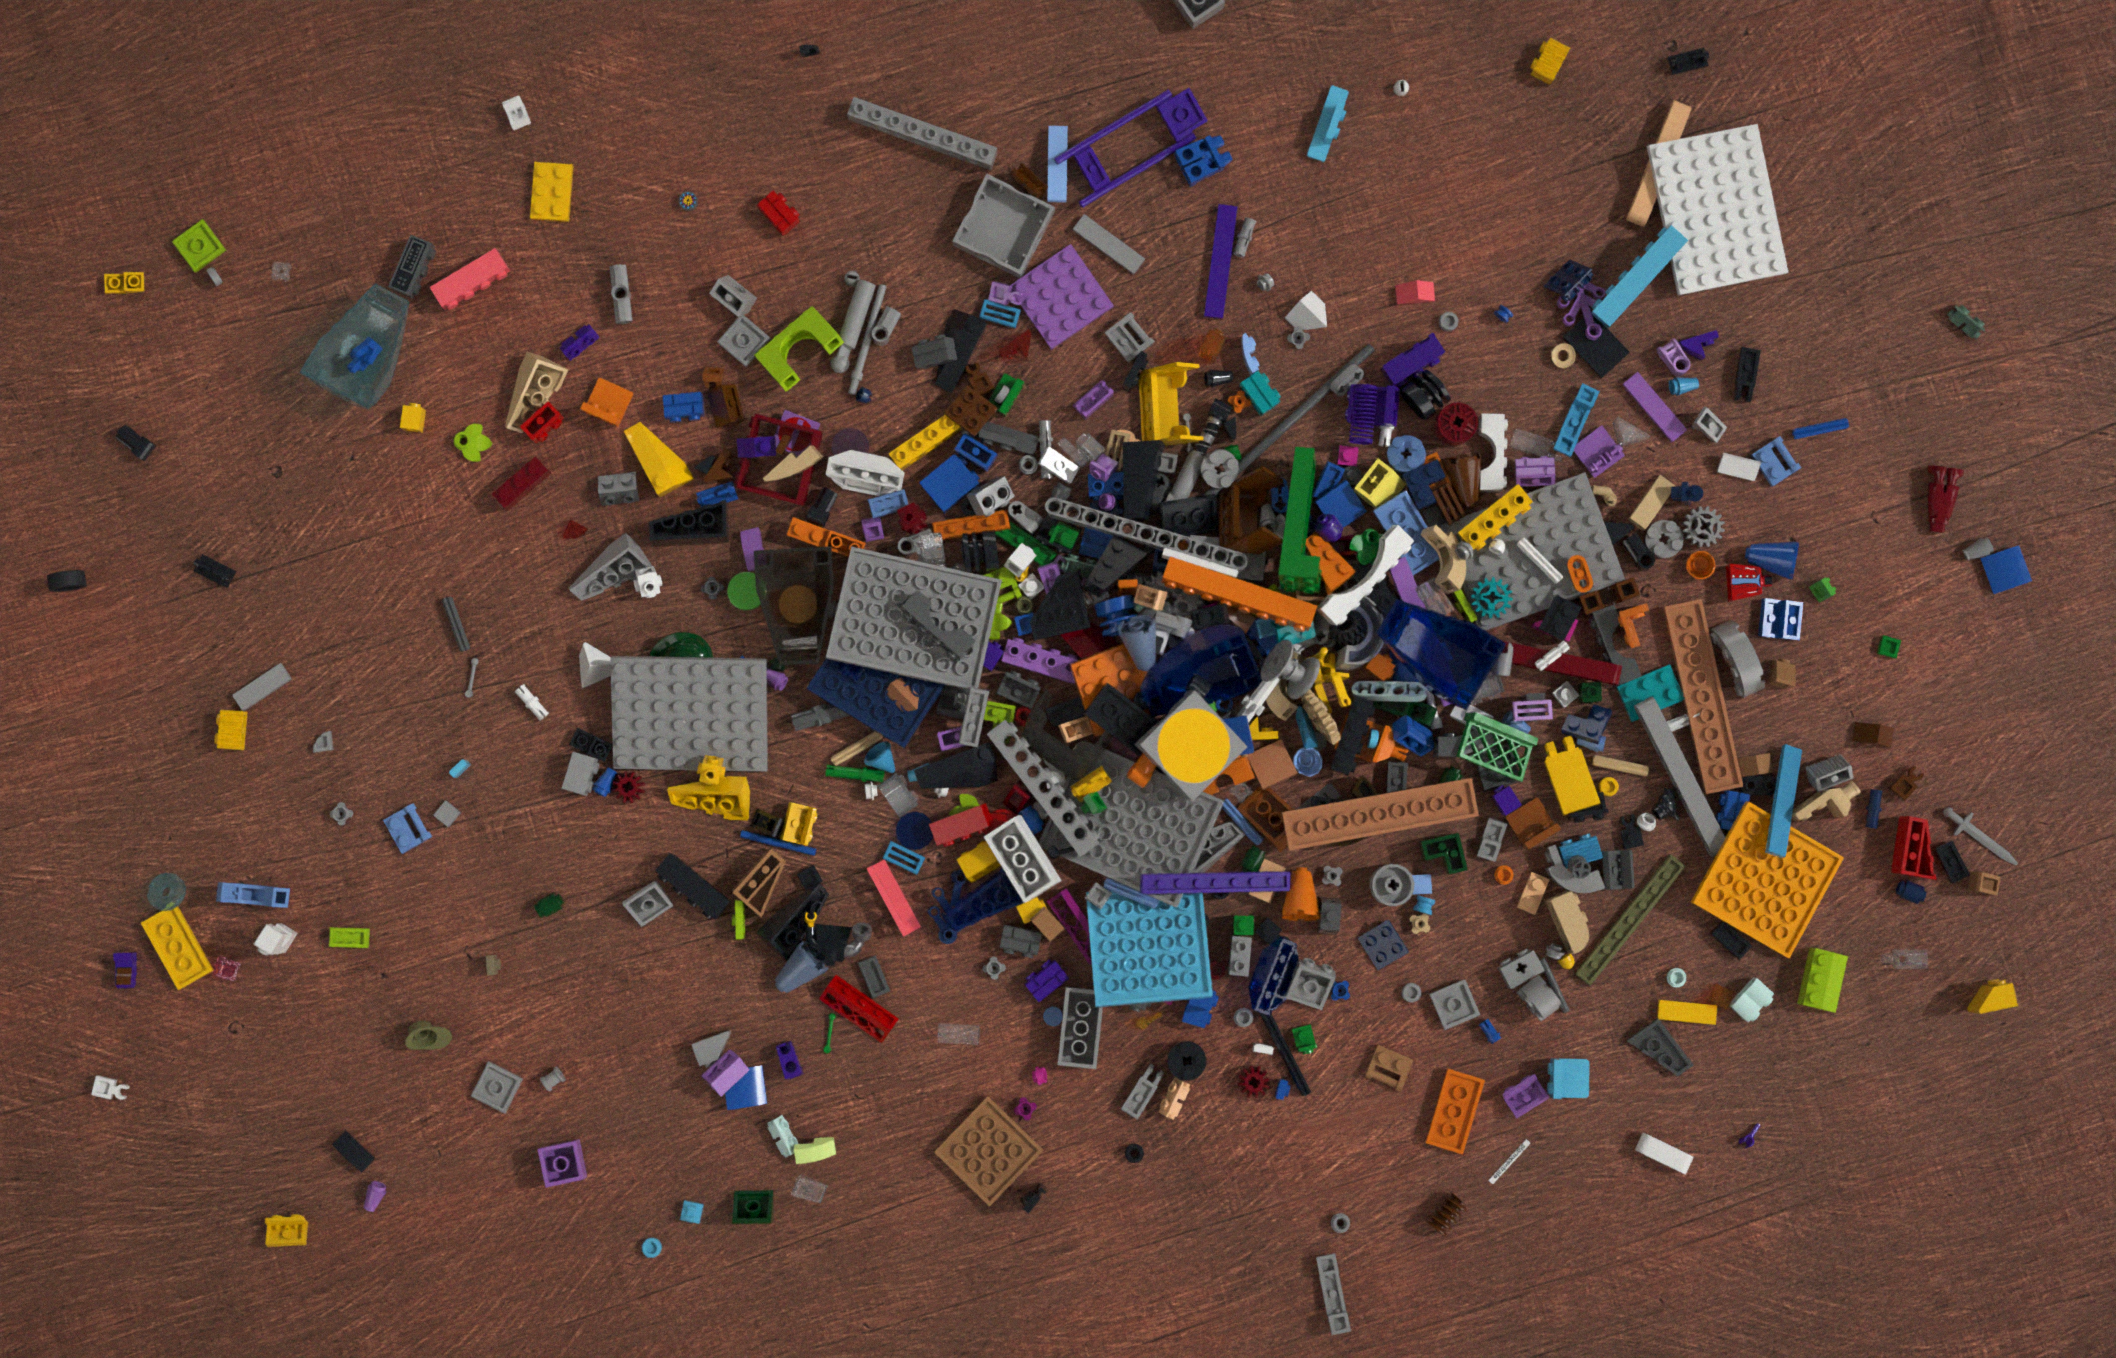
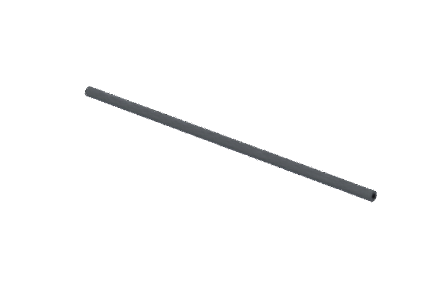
M1370 344L1366 345L1238 462V475L1331 391L1330 386L1334 379L1350 365L1356 364L1359 366L1375 349ZM1211 487L1203 495H1217L1223 488ZM1160 538L1159 540L1161 544H1163L1166 541L1162 540V538ZM1146 546L1142 549V551L1148 553L1145 560L1155 551V548Z

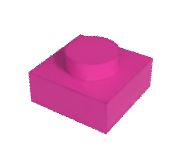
M1340 445L1337 465L1356 467L1359 447Z

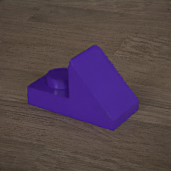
M1717 330L1680 341L1679 344L1684 352L1699 360H1703L1705 354L1702 344L1703 347L1714 344V341L1719 336Z
M775 436L737 438L738 458L776 456Z

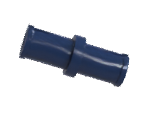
M1870 789L1869 804L1866 806L1868 811L1865 827L1878 829L1879 812H1882L1880 804L1883 791Z

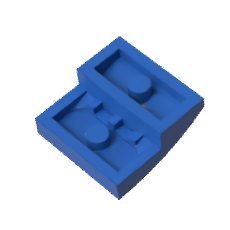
M2019 545L1980 558L1993 594L2032 581Z
M1762 598L1758 636L1800 641L1803 602Z
M762 1065L748 1067L749 1071L725 1093L727 1110L768 1104Z

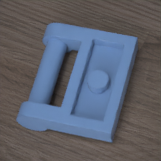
M1781 436L1750 455L1753 460L1760 461L1759 469L1771 487L1801 468L1799 463L1796 464L1782 443L1783 439ZM1776 446L1790 467L1788 470L1784 469L1772 451L1773 447Z
M414 803L383 820L401 854L432 838L431 833L427 832L418 816ZM405 815H410L421 835L419 838H416Z

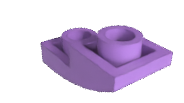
M757 527L741 531L742 548L748 571L766 568V555L762 546L760 529Z

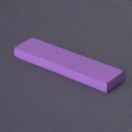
M1638 372L1622 384L1671 443L1687 430Z

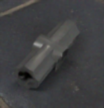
M831 704L818 705L810 708L811 710L791 715L795 731L812 726H822L831 723L833 720L849 716Z

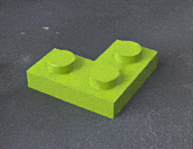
M987 701L983 720L993 722L992 730L1004 720L1008 723L1013 722L1016 706ZM1010 737L1006 738V744L1010 743Z

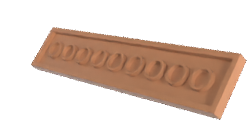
M1702 599L1663 607L1680 687L1684 697L1686 714L1689 719L1688 722L1704 795L1743 787Z
M1472 778L1281 812L1288 851L1479 816Z

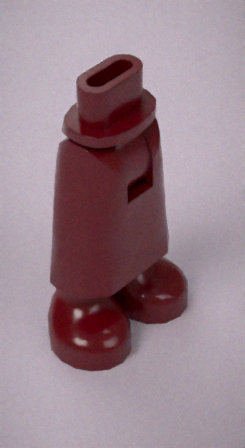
M1928 465L1927 472L1934 476V483H1929L1928 485L1929 531L1944 533L1945 526L1949 524L1948 521L1952 515L1959 492V487L1955 485L1957 479L1964 475V470ZM1945 474H1946V476H1947V484H1946V485L1943 484Z

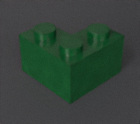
M1452 833L1418 842L1423 860L1442 857L1446 875L1468 870L1459 833Z

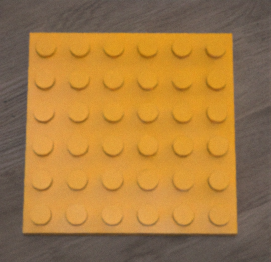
M1745 801L1691 903L1782 956L1790 958L1844 857L1791 826L1786 857L1779 858L1765 853L1771 814L1749 801Z

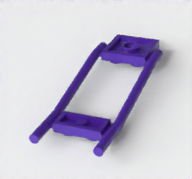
M1186 88L1174 97H1172L1170 90L1167 89L1055 157L1054 161L1059 165L1074 156L1090 187L1094 190L1092 194L1079 201L1080 206L1084 208L1109 191L1173 154L1175 150L1194 141L1196 136L1192 130L1208 120L1190 88ZM1156 106L1176 143L1110 182L1108 175L1090 145Z

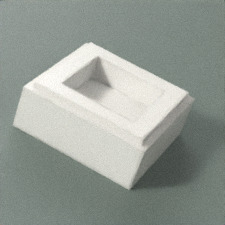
M1254 1043L1252 1051L1273 1055L1274 1048L1270 1045Z

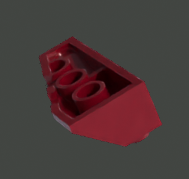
M1090 622L1091 628L1060 635L1080 659L1097 654L1118 644L1111 636L1103 637L1101 632L1104 630Z

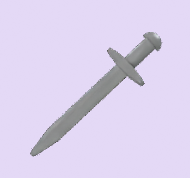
M1948 807L1944 809V817H1949L1958 824L1953 835L1957 836L1964 830L2001 859L2014 865L2018 864L2007 850L1970 823L1973 812L1961 818L1953 812V808Z

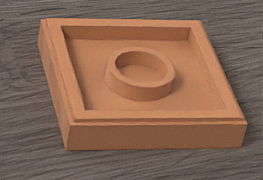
M1281 739L1247 755L1262 790L1298 775Z

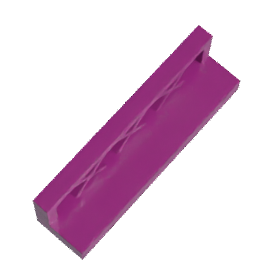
M1065 888L1047 902L1089 965H1091L1092 959L1086 953L1087 947L1090 945L1088 943L1090 937L1089 922ZM1062 896L1066 901L1065 910L1057 909L1053 901ZM1068 906L1070 907L1072 912L1067 911ZM1059 912H1064V917ZM1066 913L1076 916V926L1067 925L1065 922ZM1078 922H1080L1083 928L1078 927ZM1070 928H1075L1074 934ZM1077 929L1086 931L1088 934L1086 942L1077 940ZM1081 944H1085V945H1086V946H1085V950L1083 949V947L1081 946Z

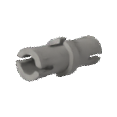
M1244 219L1241 232L1237 235L1238 241L1233 252L1235 256L1245 257L1248 244L1252 241L1251 235L1256 224L1254 219Z

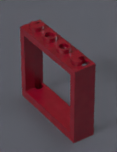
M755 413L754 417L751 416L749 428H751L750 435H746L745 438L758 437L761 421L813 434L810 446L813 445L819 451L824 431ZM752 457L740 458L739 464L742 466L740 472H737L735 476L736 488L802 506L805 505L815 464L803 471L798 495L795 497L747 484L746 480Z

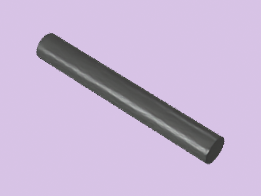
M1546 958L1540 959L1539 961L1545 970V977L1552 991L1561 1002L1562 1006L1560 1008L1562 1013L1570 1011Z

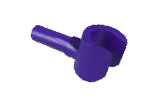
M1756 1123L1747 1136L1739 1139V1144L1746 1141L1745 1149L1754 1145L1753 1137L1760 1128V1124Z

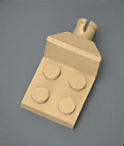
M1850 781L1842 788L1825 789L1817 792L1793 809L1791 821H1805L1812 816V811L1820 810L1827 806L1835 818L1846 817L1851 806L1850 799L1861 792L1853 781Z

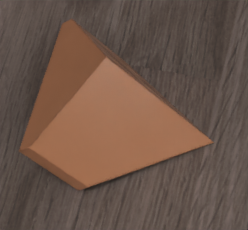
M902 678L893 681L886 689L888 690L887 696L892 701L897 700L895 704L901 711V705L906 711L917 710L919 697L912 694L911 687L909 685L904 686L906 682Z

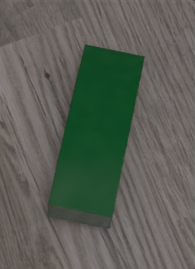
M1378 689L1377 694H1382L1384 691ZM1374 701L1373 703L1375 709L1398 717L1407 715L1412 720L1429 727L1432 726L1437 708L1421 702Z

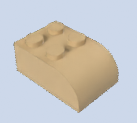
M1563 891L1544 899L1566 952L1571 954L1580 952L1588 943L1589 930L1586 922H1588L1587 916L1584 911H1580L1578 906L1580 900L1577 894H1573L1572 891Z

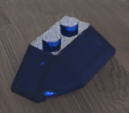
M1280 937L1262 950L1248 986L1253 1010L1269 1016L1272 1011L1286 1001V992L1299 960L1297 943Z

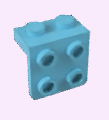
M1550 1058V1063H1548L1550 1082L1547 1084V1092L1550 1094V1097L1553 1099L1587 1098L1589 1096V1061L1587 1059Z

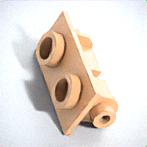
M1175 1077L1168 1087L1165 1099L1160 1104L1159 1113L1174 1120L1183 1105L1177 1102L1179 1098L1185 1101L1190 1090V1084Z

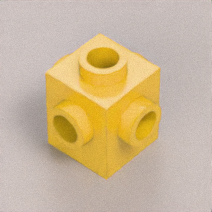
M705 755L703 762L698 764L697 774H700L699 781L707 785L719 784L720 778H724L726 767H723L724 758Z

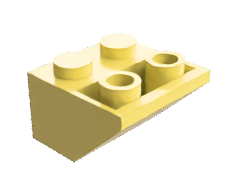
M1378 458L1353 490L1373 508H1377L1398 495L1406 484L1393 469Z

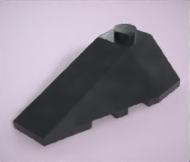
M989 742L914 770L920 789L980 788L998 781L996 759Z
M816 882L770 917L756 934L785 961H788L806 935V927H808V924L805 922L806 912L807 918L810 920L814 919V912L816 915H819L829 893L819 882Z

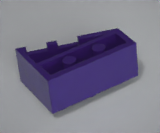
M1434 333L1428 335V338L1420 343H1416L1412 348L1396 356L1381 367L1380 370L1391 386H1398L1400 388L1408 383L1407 379L1411 376L1416 378L1421 375L1425 367L1430 366L1432 368L1441 362L1439 359L1445 353V350Z

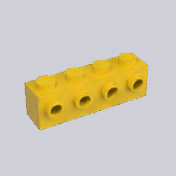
M1518 484L1460 530L1457 535L1463 542L1469 543L1473 550L1476 549L1478 552L1486 545L1485 540L1489 537L1494 539L1501 533L1500 528L1504 525L1509 527L1516 521L1515 516L1519 513L1524 515L1531 509L1530 504L1533 501Z

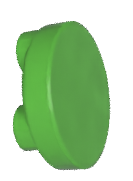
M739 573L729 582L727 588L728 598L738 609L745 611L757 609L766 597L765 583L754 573Z

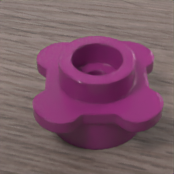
M1022 1097L1019 1100V1105L1014 1108V1113L1023 1116L1025 1120H1029L1037 1106L1035 1103L1027 1101V1098Z

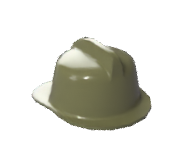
M418 1021L408 1026L409 1034L405 1039V1044L412 1050L441 1049L451 1042L452 1034L448 1029L434 1027L428 1021Z

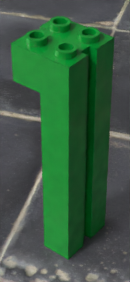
M1295 447L1278 574L1280 588L1286 592H1295L1296 590L1303 591L1306 594H1313L1314 592L1319 593L1322 574V570H1320V556L1305 555L1316 470L1315 448Z

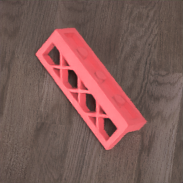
M885 859L868 867L867 870L903 937L919 929L921 925Z

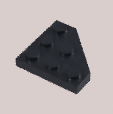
M1078 571L1059 575L1055 580L1054 585L1030 621L1034 641L1091 628Z

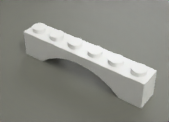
M1392 525L1379 539L1377 556L1367 575L1350 589L1337 594L1327 595L1317 606L1316 610L1331 625H1341L1347 619L1346 615L1360 605L1359 601L1373 591L1372 587L1375 583H1379L1385 578L1386 571L1389 568L1395 567L1399 562L1398 558L1402 554L1405 555L1411 549L1410 545L1414 540L1399 525Z

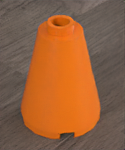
M1298 867L1296 871L1291 873L1290 891L1286 893L1282 910V918L1285 920L1298 921V919H1304V921H1315L1320 919V910L1312 874L1305 867Z

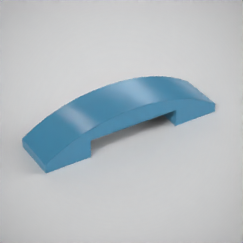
M1583 383L1581 384L1560 429L1553 450L1568 457L1572 456L1579 435L1600 391Z

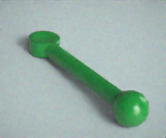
M834 1013L828 1015L829 1028L826 1046L824 1047L825 1053L831 1052L830 1042L833 1020L836 1018Z

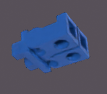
M1209 135L1204 139L1175 150L1174 157L1180 169L1183 170L1182 173L1189 187L1223 171L1224 167L1232 162L1229 151L1219 154L1217 150L1225 145L1221 135L1212 138Z

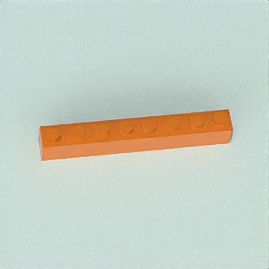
M1171 556L1161 581L1168 588H1179L1186 594L1200 595L1206 601L1215 600L1220 602V604L1226 603L1227 607H1236L1242 613L1249 614L1251 612L1257 614L1256 616L1260 619H1271L1281 626L1290 625L1299 632L1309 631L1317 605Z

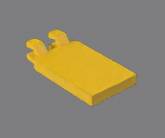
M1572 736L1563 738L1562 742L1566 750L1564 752L1557 753L1553 741L1544 745L1547 754L1544 764L1563 816L1600 804L1582 750H1579V747L1575 748Z

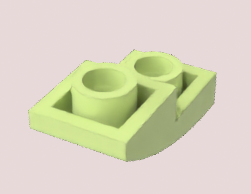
M834 1137L814 1138V1143L794 1144L796 1164L815 1162L835 1155Z

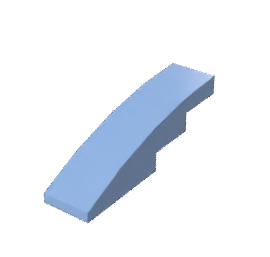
M1049 126L1047 202H1067V160L1057 165L1054 158L1067 151L1068 126Z

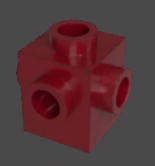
M912 502L897 510L900 517L898 522L903 531L905 530L909 534H917L927 526L925 522L927 516L924 510H920L916 503Z

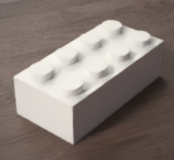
M1021 815L1015 816L984 836L1024 903L1031 901L1061 882L1060 877Z

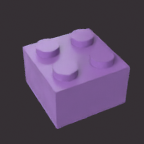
M580 1139L548 1145L538 1149L545 1188L583 1180L587 1177Z

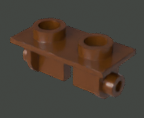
M1021 163L1017 170L1014 168L1010 172L1012 179L1019 183L1031 196L1041 200L1048 186L1028 167Z

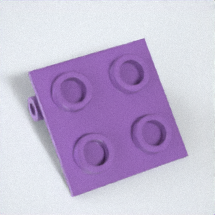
M1602 425L1577 443L1574 449L1575 454L1594 478L1625 456L1621 445L1613 441Z

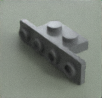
M987 422L975 437L963 428L961 431L962 435L965 433L972 438L982 440L981 443L990 446L996 444L1006 451L1013 449L1030 455L1035 454L1039 438L1038 436Z

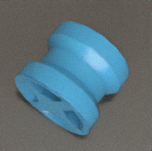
M1417 895V904L1413 907V910L1432 915L1431 908L1436 900Z

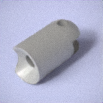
M1498 642L1494 652L1492 674L1510 676L1513 646L1509 642L1508 653H1500L1501 642Z

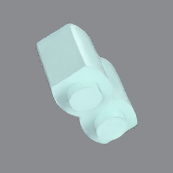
M1753 977L1728 1006L1744 1021H1754L1760 1015V1009L1763 1006L1767 1007L1773 1001L1772 996L1774 993L1758 978Z

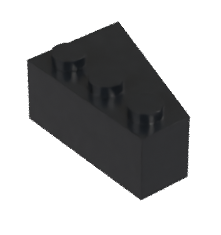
M1113 535L1083 589L1099 598L1102 597L1118 583V580L1127 576L1134 568L1143 563L1148 553Z

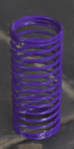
M1355 384L1353 389L1355 396L1352 397L1354 399L1352 401L1354 409L1351 410L1353 413L1351 414L1352 422H1350L1352 426L1349 427L1351 429L1349 431L1351 433L1349 435V442L1370 445L1373 443V439L1362 437H1373L1372 434L1365 433H1373V430L1368 429H1373L1374 426L1355 425L1352 423L1375 424L1373 421L1363 420H1375L1374 417L1368 416H1375L1376 414L1371 412L1376 411V409L1357 408L1354 406L1376 407L1375 404L1367 403L1377 402L1371 399L1377 398V396L1373 395L1378 394L1375 392L1378 390V387L1370 384ZM1355 393H1363V394H1370V395H1357V394H1355ZM1355 397H1361V398H1367V399H1356ZM1353 410H1361V411H1369V412H1355V411H1353ZM1354 414L1366 415V416H1354ZM1352 427H1360V428H1367V429H1354V428H1352ZM1352 431H1358V432H1364V433H1353Z

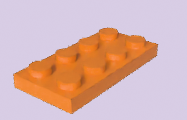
M1447 1068L1425 1143L1459 1154L1464 1153L1485 1082L1484 1079Z

